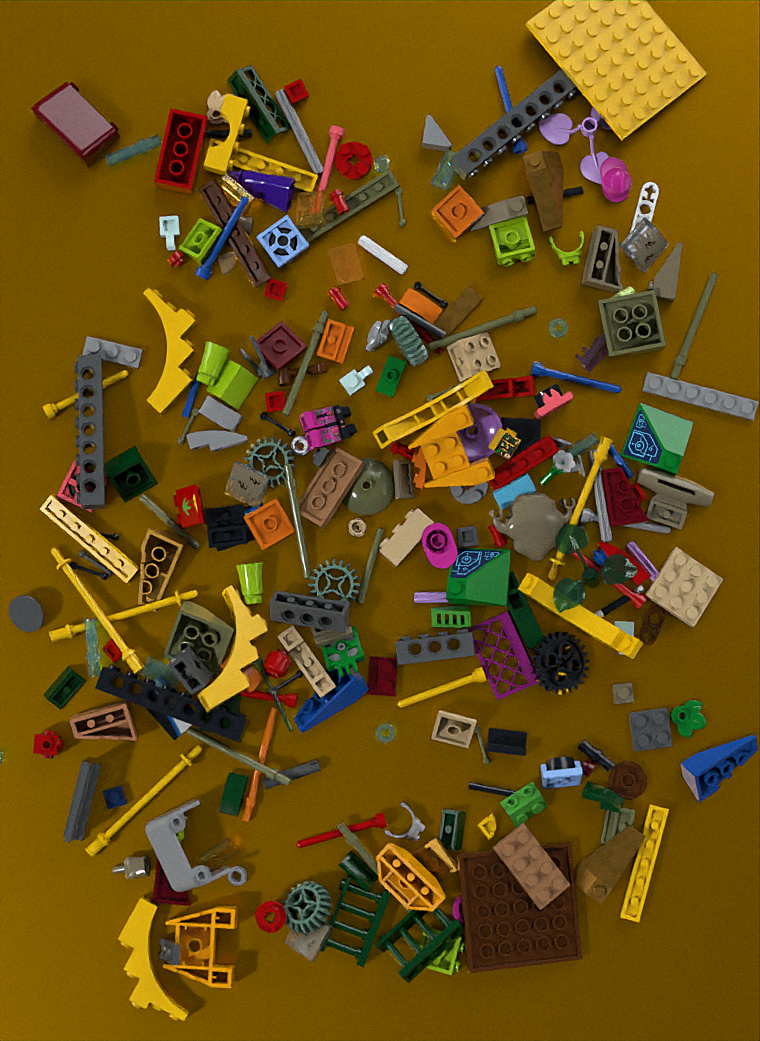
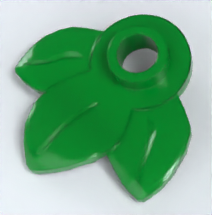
M689 700L683 706H677L672 710L671 719L677 724L678 732L682 736L690 738L693 729L699 730L707 725L705 717L699 713L703 706L702 702ZM681 712L683 713L682 719L679 718Z

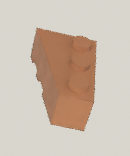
M127 700L73 715L69 720L76 739H125L137 741L138 738Z

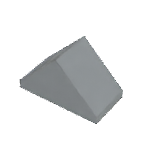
M428 115L426 117L422 147L450 151L452 144L431 115Z

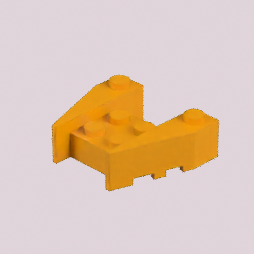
M468 404L449 410L409 443V449L420 445L433 478L425 480V488L472 486L495 478V472L489 457L470 463L459 436L458 430L474 424Z
M219 905L167 920L165 925H176L175 942L180 945L179 965H171L165 962L163 967L183 974L190 979L205 983V985L210 987L232 988L234 985L235 965L215 964L217 928L235 929L237 927L238 907Z

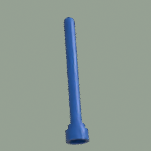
M497 66L495 67V73L507 113L513 106L502 67ZM512 122V125L518 128L517 122ZM520 139L512 145L513 153L521 154L528 151L527 143L524 139Z
M247 197L240 199L204 264L202 263L201 266H198L195 273L205 280L210 278L212 274L211 266L247 205Z
M534 361L531 376L537 378L545 375L615 393L621 391V387L618 385L545 368L540 362Z

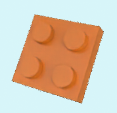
M461 185L454 188L431 210L456 239L485 214Z
M277 498L243 517L262 551L296 532Z

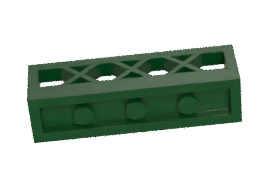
M252 65L236 70L228 78L227 82L237 97L248 100V106L251 107L249 116L266 143L272 142L279 134L288 132L291 129V126ZM245 73H249L252 80L248 79ZM255 88L262 93V96L257 94ZM265 104L271 107L272 112L266 108ZM276 120L281 123V125L283 126L282 128L278 127V125L275 122Z

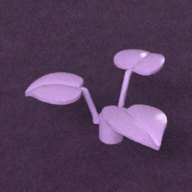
M593 107L591 117L585 118L582 125L579 124L573 130H571V119L562 113L550 115L543 121L540 120L538 125L542 135L553 144L562 145L567 143L569 134H573L578 130H581L584 136L590 138L591 155L585 156L582 159L580 169L585 178L602 184L600 167L602 162L610 157L605 152L595 154L593 135L596 133L597 125L599 124L604 129L610 130L611 127Z

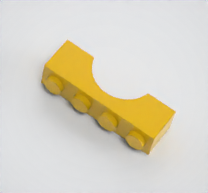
M225 94L220 112L221 116L230 125V133L222 144L209 147L204 162L205 170L227 176L228 171H232L234 165L232 157L234 153L237 154L240 143L237 141L239 135L242 136L244 133V118H248L251 109L248 106L247 99Z

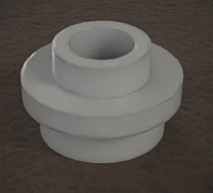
M241 866L232 867V871L228 873L229 882L235 886L244 884L247 879L246 870ZM239 872L241 878L235 879L234 873Z

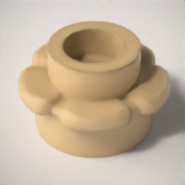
M356 518L349 522V533L352 536L361 537L364 535V532L367 530V524L363 522V519Z

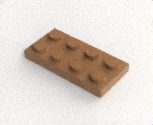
M334 446L298 502L300 515L325 529L366 464Z
M521 823L492 847L540 910L570 886V883L524 823Z

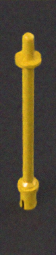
M601 436L596 452H593L594 463L555 558L551 557L549 559L553 561L548 574V579L551 581L555 579L560 565L565 566L562 560L601 463L608 459L607 454L613 442L609 438Z
M52 548L51 553L59 563L56 566L57 570L63 569L121 650L122 660L128 663L134 674L141 672L145 666L136 656V651L127 647L69 565L71 559H65L57 548Z
M176 590L175 596L106 617L112 623L175 603L181 607L182 601L197 597L198 592L192 590L179 594V591ZM99 619L76 626L66 624L63 628L49 631L52 643L66 638L72 639L76 633L102 626Z
M197 745L187 756L182 753L180 755L182 760L107 832L97 835V838L85 848L87 853L94 858L102 848L108 846L110 838L187 765L190 767L194 766L191 761L202 752L203 747Z

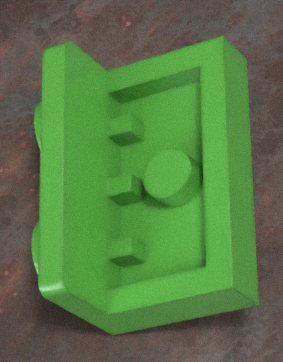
M530 782L501 801V805L515 827L525 823L529 818L542 812L548 806L533 782Z

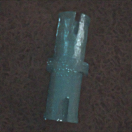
M592 432L581 441L574 442L575 445L565 452L572 454L574 459L580 454L584 455L585 451L599 443V440Z

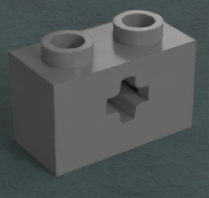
M189 646L176 653L168 664L191 695L207 686L212 677Z

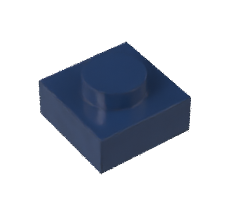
M122 785L103 791L108 809L127 804Z

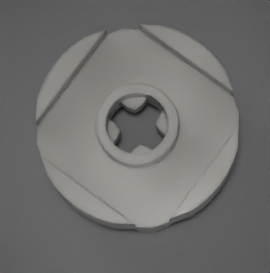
M488 482L474 485V488L466 490V486H450L449 488L458 502L473 504L485 496Z

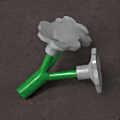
M552 437L560 450L553 456L551 470L539 482L545 486L555 475L569 473L570 471H579L583 478L586 477L580 455H577L578 460L577 464H575L572 454L563 451L564 446H573V443Z

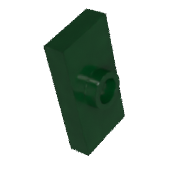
M352 851L338 865L366 892L379 878Z

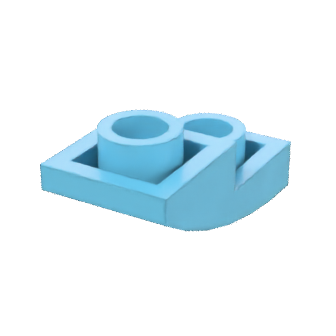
M527 473L514 479L510 484L493 491V495L502 510L509 507L517 495L533 493L537 489Z

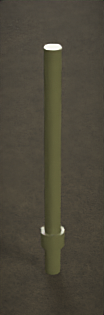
M711 273L681 351L675 358V366L670 376L672 379L677 380L682 367H685L687 362L686 356L718 278L716 273Z
M533 306L522 311L520 309L513 311V314L429 343V349L432 351L514 321H522L525 317L536 314L537 309Z
M326 311L321 312L318 323L314 325L312 330L314 333L282 412L284 416L289 417L319 338L324 333L325 323L329 315Z
M286 464L284 465L286 475L285 486L289 492L304 578H309L311 571L296 493L297 482L293 476L292 465Z
M192 727L188 728L187 734L267 775V778L273 781L277 780L286 786H289L292 779L280 774L279 770L273 767L269 768Z
M340 822L336 827L346 837V842L357 850L378 876L377 862L358 841L357 835L351 832L343 822ZM403 905V907H404L409 913L412 911L411 909H407V908Z

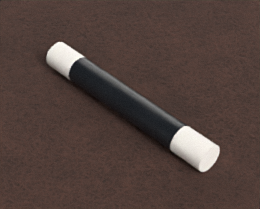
M642 585L632 590L636 594L645 592ZM623 595L594 614L602 618L631 599Z

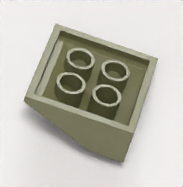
M655 290L598 300L609 357L664 350L666 343Z
M185 600L179 609L163 657L171 660L176 653L189 646L212 677L216 679L234 629L206 608Z

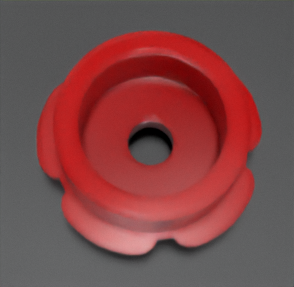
M177 250L167 260L171 264L170 267L175 265L177 268L184 262V253L182 254Z

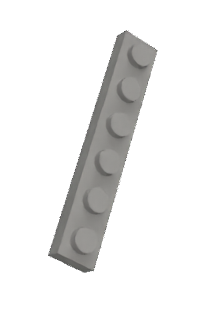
M649 372L646 374L642 389L646 393L752 421L754 420L758 401Z

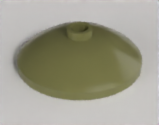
M361 458L359 460L366 465L342 502L354 513L373 515L384 510L392 501L395 493L394 477L389 468L382 462L372 458ZM363 483H370V488H363Z

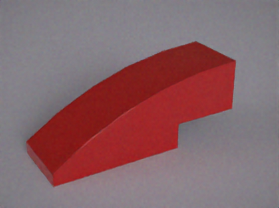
M526 376L491 380L494 387L476 398V401L534 397L537 394L536 377Z
M603 541L596 544L610 560L608 562L616 573L620 575L625 571L635 586L640 585L650 577L645 569L624 551Z

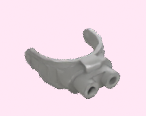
M389 319L385 320L383 324L381 321H376L370 329L369 337L367 338L369 343L365 347L368 351H375L377 347H381L387 340L389 323H391Z
M402 802L400 805L408 809L412 814L413 823L411 828L401 835L392 834L387 830L384 833L394 838L412 839L417 842L420 837L418 835L419 831L423 832L426 826L420 823L421 820L415 817L411 808Z

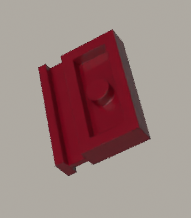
M370 656L369 690L367 695L395 697L397 658Z

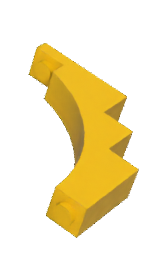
M527 573L518 590L545 609L557 614L597 641L631 659L635 658L643 645V642L585 609L530 573Z

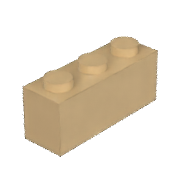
M418 508L415 511L411 509L405 516L407 519L403 525L399 523L392 531L394 535L390 539L386 537L379 545L381 547L379 552L396 567L422 539L424 529L434 523Z

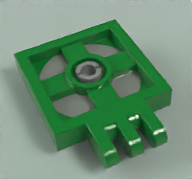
M356 626L351 627L354 636L321 646L328 671L338 669L340 678L344 677L342 670H346L347 675H351L350 668L352 667L355 673L359 672L356 663L365 660Z

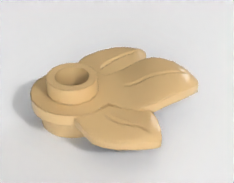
M217 90L210 94L207 101L209 107L207 116L209 122L214 125H219L223 122L228 123L221 116L220 112L225 95L221 96ZM215 112L220 113L219 117H214L213 114Z

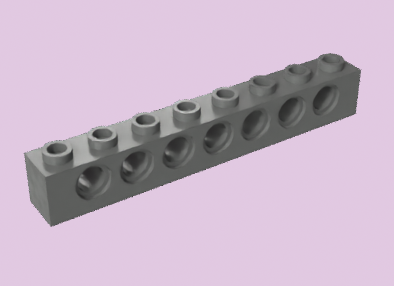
M561 69L451 158L449 164L463 180L468 177L473 178L479 172L478 169L481 166H488L494 160L493 157L496 154L499 156L508 149L507 145L511 142L515 144L519 141L523 132H530L536 126L535 123L538 120L543 121L550 115L549 111L553 108L557 110L564 104L563 100L567 97L569 99L578 92L576 85ZM554 88L561 89L562 93H557ZM540 99H545L548 104H542ZM526 111H532L534 116H529ZM512 122H518L520 127H514ZM498 133H503L506 139L499 138ZM483 145H490L492 150H486ZM469 156H475L478 161L472 162Z
M78 355V362H74L75 373H78V380H75V392L79 394V399H75V410H79V417H75L76 429H79V436H76V447L80 449V455H76V466H80V473L76 474L77 485H80V492H77V504H81L82 510L105 509L101 355ZM87 373L94 375L90 380H86L83 377ZM88 391L94 393L91 398H85L84 394ZM87 410L94 411L91 417L84 415ZM89 428L95 430L94 434L90 436L84 434L85 430ZM88 447L95 449L92 454H86L85 450ZM88 466L96 468L92 473H87L85 469ZM92 484L96 486V489L93 492H87L85 490L86 487Z

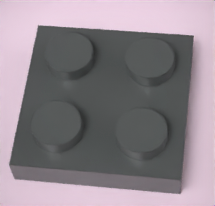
M667 708L628 713L634 752L673 746Z

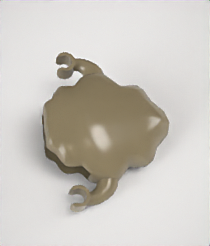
M541 492L517 495L515 500L509 505V515L505 518L504 523L500 521L503 516L501 509L498 508L497 516H494L492 509L489 511V515L493 518L495 528L500 533L506 534L513 539V547L518 553L524 554L532 561H540L546 557L550 550L558 545L557 534L570 521L575 500L570 498V504L567 506L566 499H562L561 504L566 508V511L562 514L556 509L555 501L547 497L546 494Z

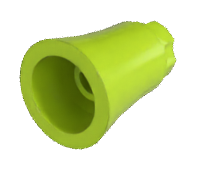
M206 341L196 381L213 387L231 351Z
M263 562L236 565L242 595H244V604L262 603Z

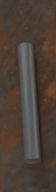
M395 305L394 311L443 339L446 334L445 331L401 305Z

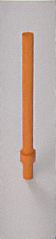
M272 707L270 708L257 762L263 765L278 709ZM256 769L249 795L244 803L246 807L242 820L250 822L253 807H256L257 803L256 795L262 773Z

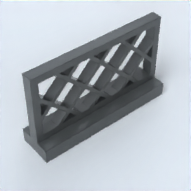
M84 760L81 763L63 835L66 842H72L75 839L83 841L102 766L100 764Z

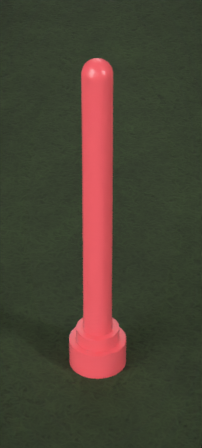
M330 126L329 134L331 141L313 209L314 215L321 212L338 141L344 136L345 129L338 126Z

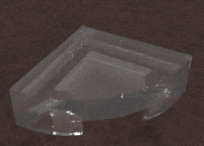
M232 251L217 256L222 274L229 273L235 266L236 253Z

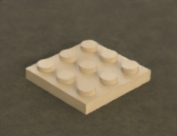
M675 547L645 596L690 627H694L723 579Z

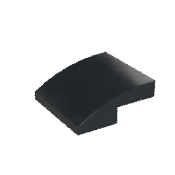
M501 417L500 421L503 430L511 429L517 433L515 437L521 440L511 457H514L540 440L542 420Z
M243 503L205 508L209 548L248 543L246 523L243 518L245 516Z

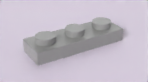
M87 336L82 355H101L104 361L139 369L143 350Z

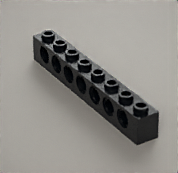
M109 665V668H102L95 689L236 742H242L249 720L245 719L246 715L236 711L234 714L227 712L228 708L218 706L211 710L213 719L208 722L204 718V714L207 712L199 699L198 701L191 699V694L182 691L180 694L173 692L174 688L164 684L161 688L155 685L156 681L145 678L144 681L137 679V674L127 671V674L121 673V668ZM119 677H121L124 682L123 686L120 688H118L115 684L116 679ZM139 684L141 692L136 695L133 692V687ZM155 690L159 693L157 701L151 699V693ZM172 697H175L177 700V705L174 708L169 706V700ZM189 704L195 706V712L192 715H189L186 711ZM226 717L231 720L229 728H224L222 725V721Z

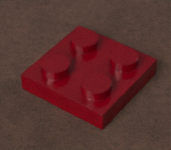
M283 321L256 340L263 357L278 372L307 350V346Z

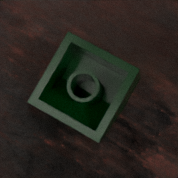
M136 446L104 463V470L124 502L131 500L158 484Z

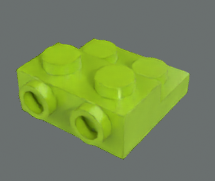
M526 216L489 225L498 265L503 264V266L508 267L513 265L514 261L522 260V262H528L535 257L536 249Z
M431 928L436 935L442 932L441 930ZM424 932L420 942L421 948H425L430 943V939ZM460 935L426 968L451 976L459 972L462 961L459 960L460 953H464L466 948L465 936Z

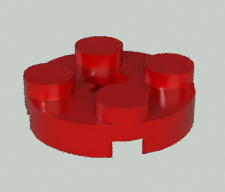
M351 141L342 144L336 152L335 166L345 179L359 180L369 173L372 168V154L368 146L360 142ZM352 156H356V159H359V162H356L354 166L351 162H348Z

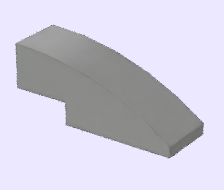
M209 430L186 434L192 451L210 446L213 453L249 442L247 436L228 431Z

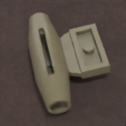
M641 468L636 480L637 483L656 492L650 499L645 513L647 518L682 530L687 515L686 503L709 507L714 497V492L694 481L665 471Z

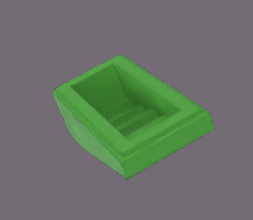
M469 605L431 608L432 627L471 628ZM437 614H441V620L437 621ZM445 614L449 615V620H445Z

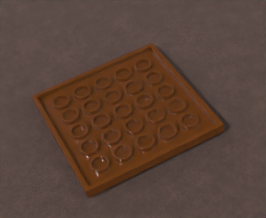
M571 842L541 845L570 883L568 888L541 910L529 897L495 850L457 854L468 973L583 959Z

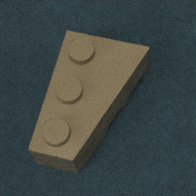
M599 225L592 232L581 284L618 293L623 290L620 277L621 266H619L618 232L615 229Z

